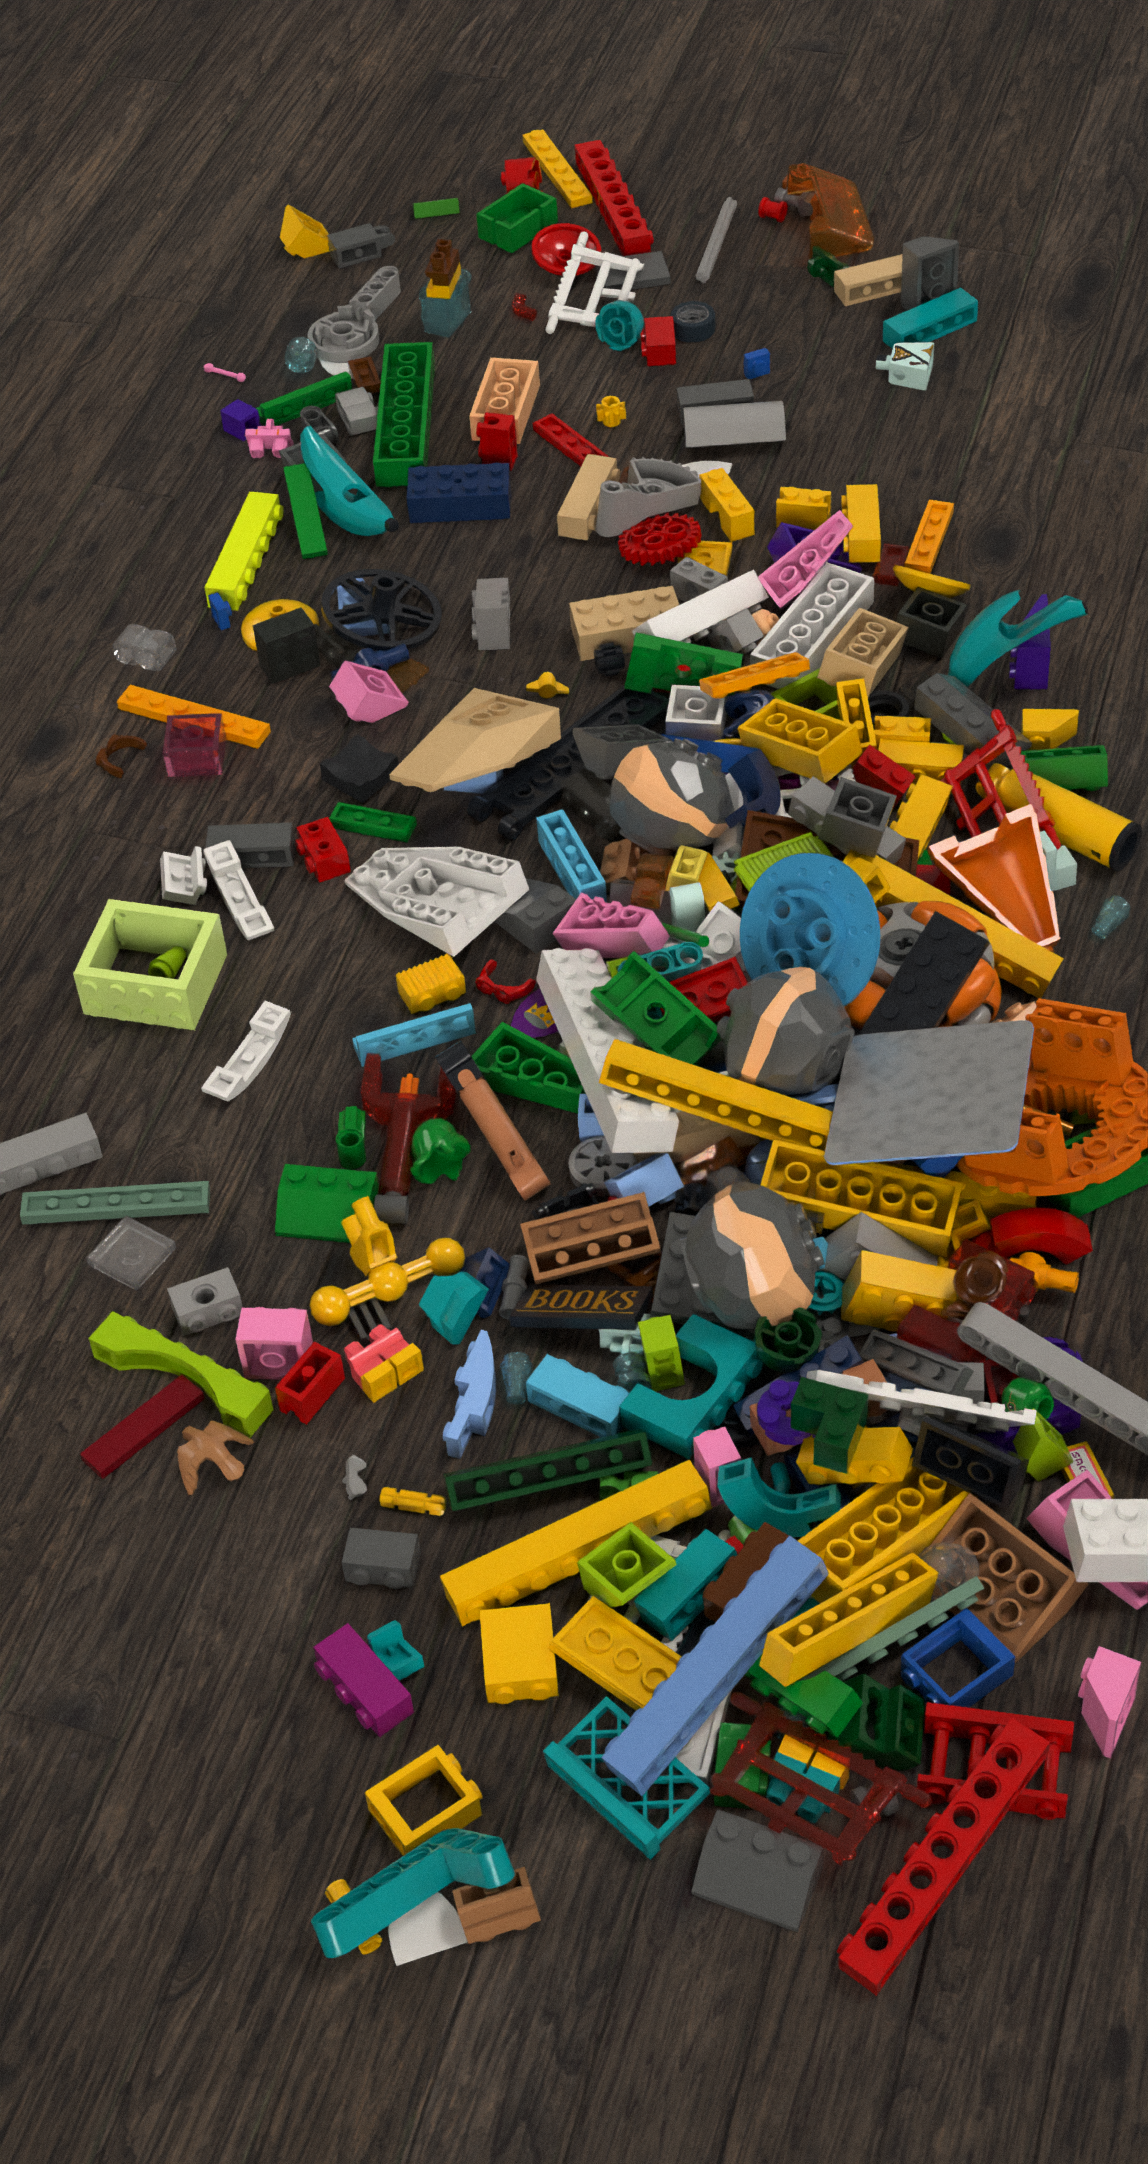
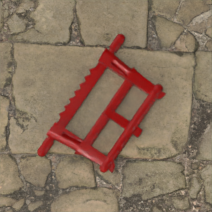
M994 709L991 712V718L999 733L982 748H976L956 767L947 769L944 772L945 778L940 780L953 786L951 793L962 816L956 821L961 831L967 828L971 838L982 834L976 820L990 807H992L999 825L1007 812L986 764L1006 751L1026 798L1037 814L1039 832L1045 831L1058 850L1061 847V842L1053 828L1056 823L1050 812L1045 810L1043 806L1044 797H1040L1041 789L1036 788L1037 781L1032 780L1033 772L1028 771L1029 764L1025 763V755H1021L1022 747L1016 746L1017 739L1014 730L1010 725H1007L1002 712L999 709ZM976 772L987 797L971 810L961 789L960 782Z

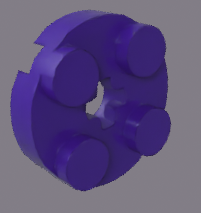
M776 1380L771 1383L769 1390L764 1392L758 1401V1423L765 1430V1435L776 1443L798 1445L803 1443V1439L813 1435V1438L816 1436L792 1429L791 1417L786 1416V1410L791 1409V1402L799 1382Z

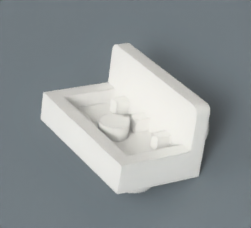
M195 846L191 857L163 851L160 858L162 899L196 905L200 894L204 895L207 887V879L203 878L206 861L205 858H202L201 847Z

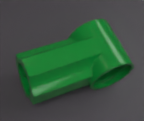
M357 1106L346 1107L345 1110L339 1112L336 1145L339 1162L342 1167L347 1169L359 1168L367 1159L365 1151L366 1113L358 1109Z

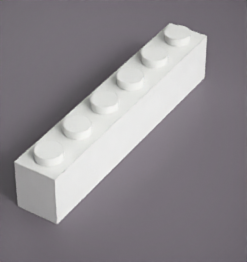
M752 570L647 620L632 630L634 636L637 632L691 643L690 638L693 637L697 641L709 634V629L714 631L725 620L747 608L751 614L762 608L760 603L769 597L755 571Z

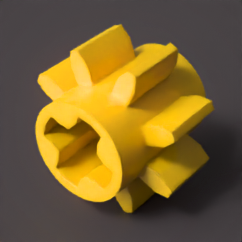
M607 396L602 399L601 404H596L597 421H602L603 425L616 427L621 423V419H626L625 402H620L618 397Z

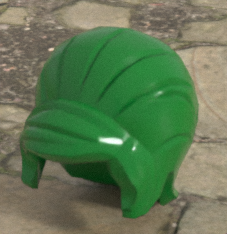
M441 1118L429 1119L418 1126L412 1137L411 1153L415 1162L413 1167L410 1168L411 1173L417 1181L425 1184L434 1183L442 1174H446L452 1181L457 1180L462 1169L463 1159L471 1152V1146L467 1139L457 1133L454 1126L447 1120Z

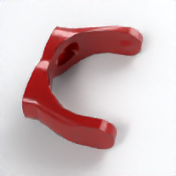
M493 959L486 963L476 979V986L481 992L488 995L494 993L495 997L505 1004L526 996L534 989L536 981L531 978L520 986L494 984L488 978L497 966V962Z

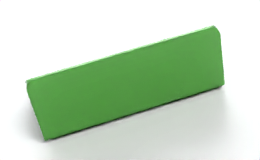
M458 198L412 203L416 219L460 213Z

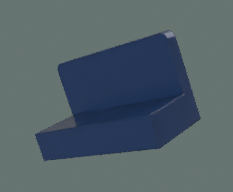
M490 1247L467 1257L460 1271L469 1273L489 1289L477 1311L481 1318H486L492 1314L502 1290V1282L507 1278L510 1266L506 1260Z

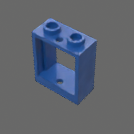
M965 1608L902 1654L900 1674L909 1688L916 1689L924 1697L926 1704L930 1702L969 1708L1013 1676L1015 1656L968 1608ZM961 1640L989 1670L952 1697H949L922 1668Z

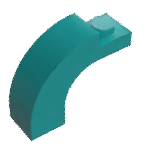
M752 1457L719 1466L717 1486L724 1502L739 1520L757 1531L766 1522L791 1537H803L812 1531V1522L818 1520L825 1521L840 1510L841 1495L836 1484L800 1494H785L773 1490L762 1481Z

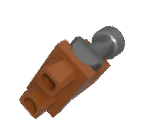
M790 171L782 181V188L777 189L774 202H787L788 205L797 207L802 217L810 216V220L817 221L820 215L831 217L834 211V204L839 205L842 200V189L832 187L831 179L823 180Z

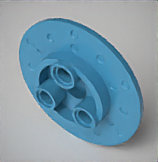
M800 853L777 861L761 874L747 896L740 921L741 953L750 979L753 980L758 976L776 971L806 967L820 973L830 983L844 1007L858 997L869 982L877 963L880 949V923L873 897L863 880L853 869L842 861L828 855Z

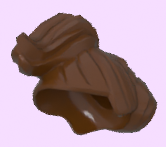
M992 1251L980 1253L977 1257L971 1256L966 1258L959 1265L953 1279L954 1289L958 1296L940 1314L944 1317L949 1316L964 1320L975 1303L990 1304L997 1300L1004 1291L1007 1282L1006 1273L1008 1272V1265L999 1254Z

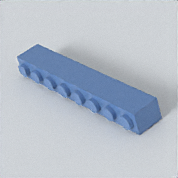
M790 1535L783 1544L780 1543L775 1546L770 1553L769 1560L762 1569L755 1571L747 1580L746 1587L739 1596L732 1598L726 1604L723 1614L714 1625L708 1626L700 1636V1642L695 1648L680 1658L676 1665V1670L667 1681L664 1680L657 1685L652 1698L644 1708L634 1712L629 1720L628 1727L622 1734L614 1737L605 1748V1754L601 1758L609 1770L643 1796L763 1653L767 1633L790 1621L828 1576L829 1573L823 1559Z

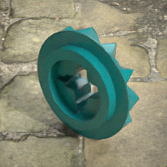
M816 1271L814 1295L810 1306L806 1310H817L818 1315H820L823 1311L833 1314L838 1307L841 1308L842 1286L844 1285L841 1279L830 1272ZM818 1286H821L820 1290H822L824 1295L822 1299L817 1297L816 1290Z

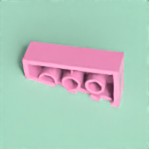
M581 893L552 933L563 949L582 950L589 948L599 950L602 958H622L629 956L633 951L639 956L663 949L664 944L670 937L653 910L633 905L623 907L620 902L612 901L607 903L603 898L597 896L591 899L585 893Z

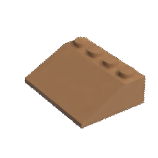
M971 1493L965 1498L921 1557L924 1562L939 1572L932 1594L935 1600L975 1576L978 1577L984 1589L975 1594L978 1601L967 1608L1015 1656V1663L1071 1609L1089 1585L1087 1582H1076L1075 1574L1072 1570ZM957 1605L949 1609L955 1616L961 1612Z

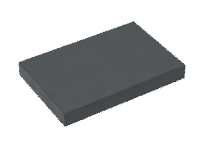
M662 251L622 256L628 259L637 258L640 263L644 264V268L637 272L631 290L671 284L670 274ZM598 265L594 267L596 277L601 267ZM610 268L603 288L621 290L627 271Z

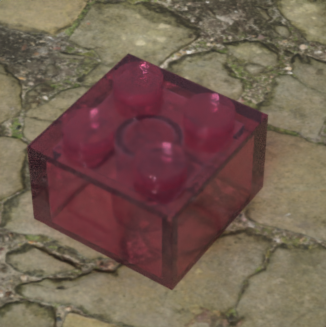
M222 713L167 716L163 756L168 777L222 775L226 745Z

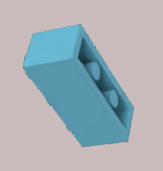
M548 1354L526 1381L528 1402L599 1437L619 1434L623 1429L619 1406L629 1393L620 1386H613L600 1380L597 1375L591 1372L586 1373L573 1367L568 1361L557 1359Z

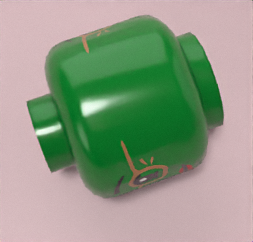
M1019 1377L1011 1381L1002 1393V1404L1005 1405V1412L1024 1410V1408L1032 1410L1034 1408L1045 1419H1048L1053 1411L1054 1401L1051 1392L1043 1383Z

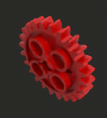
M666 513L664 516H659L658 514L652 519L650 517L645 518V521H641L631 527L630 530H624L623 535L618 536V546L621 557H625L626 561L632 560V564L640 561L642 566L650 562L651 566H653L656 562L664 564L665 560L674 562L675 557L684 558L683 553H692L691 548H698L697 543H701L702 534L698 521H694V517L688 518L687 514L679 517L678 513L669 516V513Z

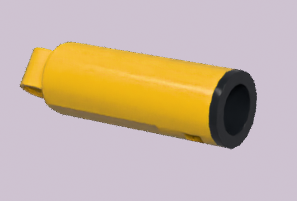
M993 764L988 769V772L1006 812L1010 813L1029 805L1014 769L1010 771L1001 764ZM1033 774L1032 780H1036V788L1041 789L1040 797H1044L1043 806L1045 810L1050 812L1056 823L1053 828L1061 844L1115 871L1124 869L1133 858L1142 837L1141 825ZM979 780L975 788L978 794L985 799L987 796Z

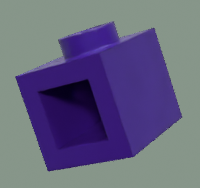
M239 399L220 410L223 430L242 441L246 440V429H258V426H261L258 409Z

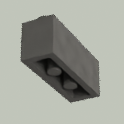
M749 379L676 387L677 410L681 425H683V408L754 403V395Z
M292 822L208 826L205 849L230 840L241 861V868L289 867L294 864L295 837Z

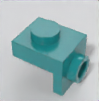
M396 1620L368 1634L367 1639L370 1649L398 1680L406 1678L425 1667L422 1655L404 1640L401 1624Z

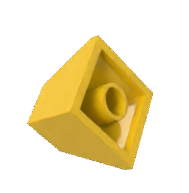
M288 204L285 207L280 239L285 245L284 249L293 256L297 254L304 259L329 252L327 238L329 233L323 224Z

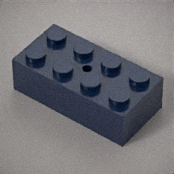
M509 463L409 467L407 486L409 522L510 519L511 481Z

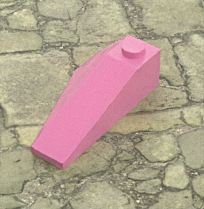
M1088 1469L1049 1495L1026 1518L1049 1546L1070 1561L1071 1557L1063 1525L1071 1499H1112ZM1099 1582L1136 1610H1139L1148 1603V1582Z

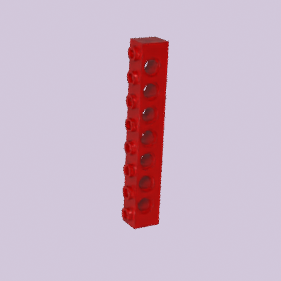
M601 140L575 144L576 166L592 194L622 256L650 253L651 245L654 243L652 231H648L645 218H641L640 209L638 206H635L633 195L628 193L626 182H622L621 173L616 170L614 159H610L608 148H604Z
M1013 1717L1005 1727L1000 1724L995 1729L988 1742L991 1744L989 1750L984 1756L979 1753L974 1758L967 1771L971 1775L963 1785L958 1782L953 1787L946 1799L949 1805L942 1815L936 1812L925 1828V1832L928 1834L920 1845L917 1842L911 1845L903 1858L906 1865L899 1874L893 1872L887 1878L881 1889L884 1895L877 1905L871 1902L859 1919V1922L862 1923L859 1930L854 1936L849 1933L837 1949V1953L840 1954L838 1957L839 1969L876 1996L1048 1756L1050 1742ZM1007 1757L1012 1759L1016 1765L1011 1769H1004L996 1761ZM985 1786L991 1788L995 1795L985 1799L979 1797L975 1791L979 1787ZM959 1816H967L972 1819L974 1824L969 1828H960L954 1823V1820ZM937 1846H946L952 1851V1855L942 1859L936 1857L932 1850ZM916 1876H925L930 1880L931 1884L927 1888L918 1889L910 1881ZM894 1906H902L908 1910L909 1915L904 1919L897 1920L892 1918L888 1912ZM878 1936L887 1942V1946L882 1950L875 1951L870 1949L866 1942L871 1937Z

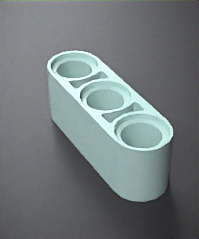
M700 882L670 887L672 925L696 932L705 920L704 896ZM677 939L678 944L684 943V941Z

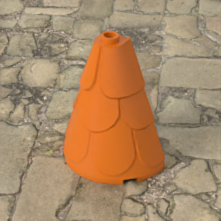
M1031 804L1005 814L999 827L961 843H958L956 837L952 836L928 847V855L936 867L988 917L1054 953L1053 948L1060 940L1054 894L1049 886L1046 857L1042 850L1037 814L1034 812Z

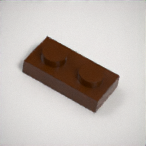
M371 356L347 361L348 369L356 388L364 387L366 392L371 394L380 392L381 380Z

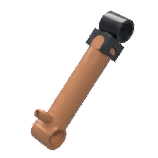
M462 1041L457 1042L435 1056L524 1201L550 1186L549 1179Z

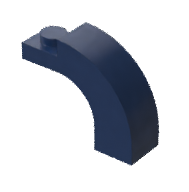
M760 749L747 754L728 769L742 793L744 802L740 808L725 819L730 829L738 825L745 828L748 810L773 815L779 810L781 802L779 783L771 764Z

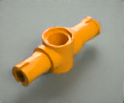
M1033 1252L1023 1253L1019 1258L1011 1257L1010 1260L1004 1259L1008 1265V1272L1006 1273L1007 1283H1010L1011 1287L1019 1294L1030 1296L1035 1294L1038 1289L1046 1290L1047 1288L1076 1293L1079 1272L1051 1268V1265L1046 1264L1043 1257Z

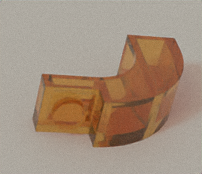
M643 853L640 856L636 867V880L631 894V905L660 909L668 875L675 859L674 856Z

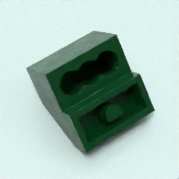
M861 1674L845 1681V1684L854 1689L863 1701V1704L838 1738L828 1732L827 1751L849 1759L850 1765L856 1767L906 1771L921 1764L925 1700L901 1685L888 1689L866 1674Z

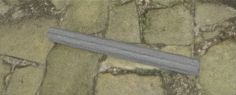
M728 197L723 203L698 268L696 280L701 281L702 284L706 283L710 278L737 207V201L733 200L732 197Z

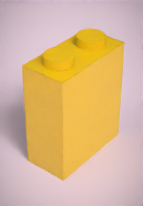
M550 1603L480 1610L487 1702L508 1704L514 1700H545L549 1697L559 1696L555 1653L549 1650V1642L553 1639Z

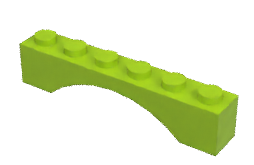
M112 1311L89 1337L94 1358L119 1371L155 1369L178 1376L183 1374L213 1400L220 1412L224 1425L243 1433L249 1438L252 1437L273 1411L270 1392L262 1383H253L243 1378L236 1370L226 1369L216 1364L210 1357L206 1355L200 1356L190 1351L181 1342L174 1343L165 1338L159 1331L155 1329L149 1330L139 1325L129 1316L123 1317Z

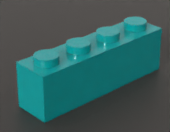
M960 287L883 321V342L893 349L896 343L931 342L977 321L978 300Z

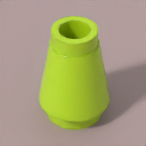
M173 946L152 960L148 969L149 976L174 979L187 957L185 950L180 946Z

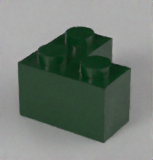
M801 1377L791 1402V1428L816 1435L814 1439L813 1465L848 1473L867 1422L868 1394Z

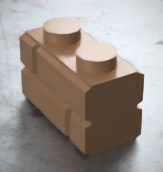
M525 1866L515 1869L514 1878L497 1888L487 1889L469 1884L452 1890L458 1916L468 1944L477 1941L488 1942L498 1934L514 1929L524 1930L530 1927L532 1923L541 1921Z

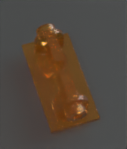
M729 1135L677 1165V1168L683 1176L680 1179L684 1186L693 1182L706 1186L744 1164L746 1159Z

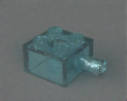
M465 269L461 270V275L450 299L427 297L426 288L429 281L421 288L419 300L422 306L421 319L424 325V332L449 338L471 313L468 283L472 280L470 272Z

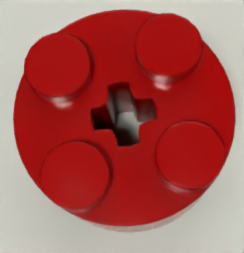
M536 157L505 160V171L501 172V182L503 186L506 185V194L522 183L537 190L539 189V183H542V173L539 161L535 160Z

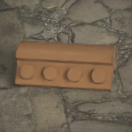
M645 1192L520 1224L535 1284L661 1252Z

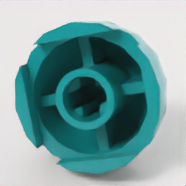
M617 300L606 304L601 308L595 320L598 337L602 342L605 341L610 345L609 348L612 350L622 351L630 348L641 338V332L644 328V318L641 311L629 301Z

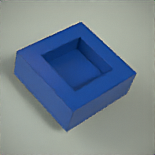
M766 348L744 354V375L747 379L770 373V353Z
M218 592L208 595L212 617L220 630L230 628L229 616H232V611L228 601H223Z

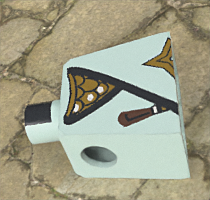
M896 343L893 346L891 355H877L876 369L889 370V383L927 390L933 366L934 343Z

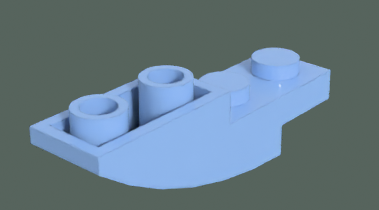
M484 1330L480 1331L476 1341H471L467 1350L466 1363L464 1367L460 1366L456 1372L455 1385L458 1386L459 1398L455 1406V1416L452 1422L448 1421L443 1431V1441H446L448 1456L461 1459L472 1433L485 1436L494 1410L496 1375L491 1342L488 1332Z

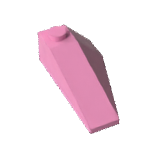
M841 510L836 512L758 576L761 584L780 609L783 610L798 598L852 529L853 525Z

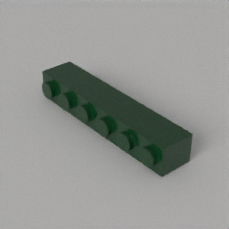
M636 1429L444 1473L443 1479L449 1506L452 1511L651 1466L652 1460L646 1432L642 1429Z

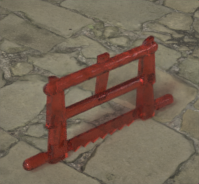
M734 1692L731 1695V1704L757 1717L744 1740H737V1746L721 1774L715 1773L712 1775L710 1782L713 1788L710 1789V1793L716 1796H725L727 1794L771 1818L768 1827L781 1834L785 1827L832 1852L834 1861L842 1866L844 1860L852 1861L856 1858L857 1852L855 1847L875 1823L882 1820L879 1814L897 1793L902 1794V1797L920 1807L929 1808L932 1805L931 1795L909 1783L906 1784L907 1778L903 1774L888 1767H885L884 1770L876 1767L874 1760H863L862 1753H851L850 1747H839L838 1740H827L826 1734H815V1730L811 1727H803L802 1721H791L785 1718L784 1711L769 1702H764L763 1706H761L759 1702L740 1692ZM778 1730L874 1782V1785L858 1806L762 1754V1749L774 1732ZM751 1764L795 1788L781 1806L738 1783ZM808 1796L850 1818L838 1838L795 1815Z

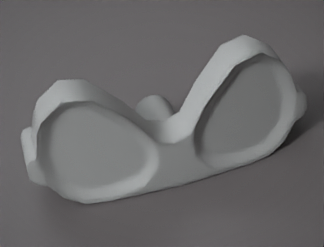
M352 1455L346 1461V1476L342 1479V1482L346 1484L349 1500H353L354 1497H360L367 1491L366 1484L357 1475L366 1468V1463L355 1455Z

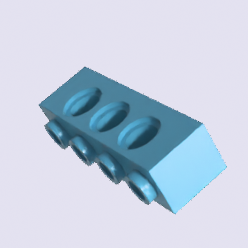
M564 810L536 817L539 844L567 893L575 899L581 893H585L591 899L597 896L607 902L606 882Z

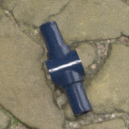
M402 643L385 651L379 650L375 652L371 648L362 649L351 662L387 671L392 665L409 660L410 657L406 645ZM339 669L330 672L332 681Z

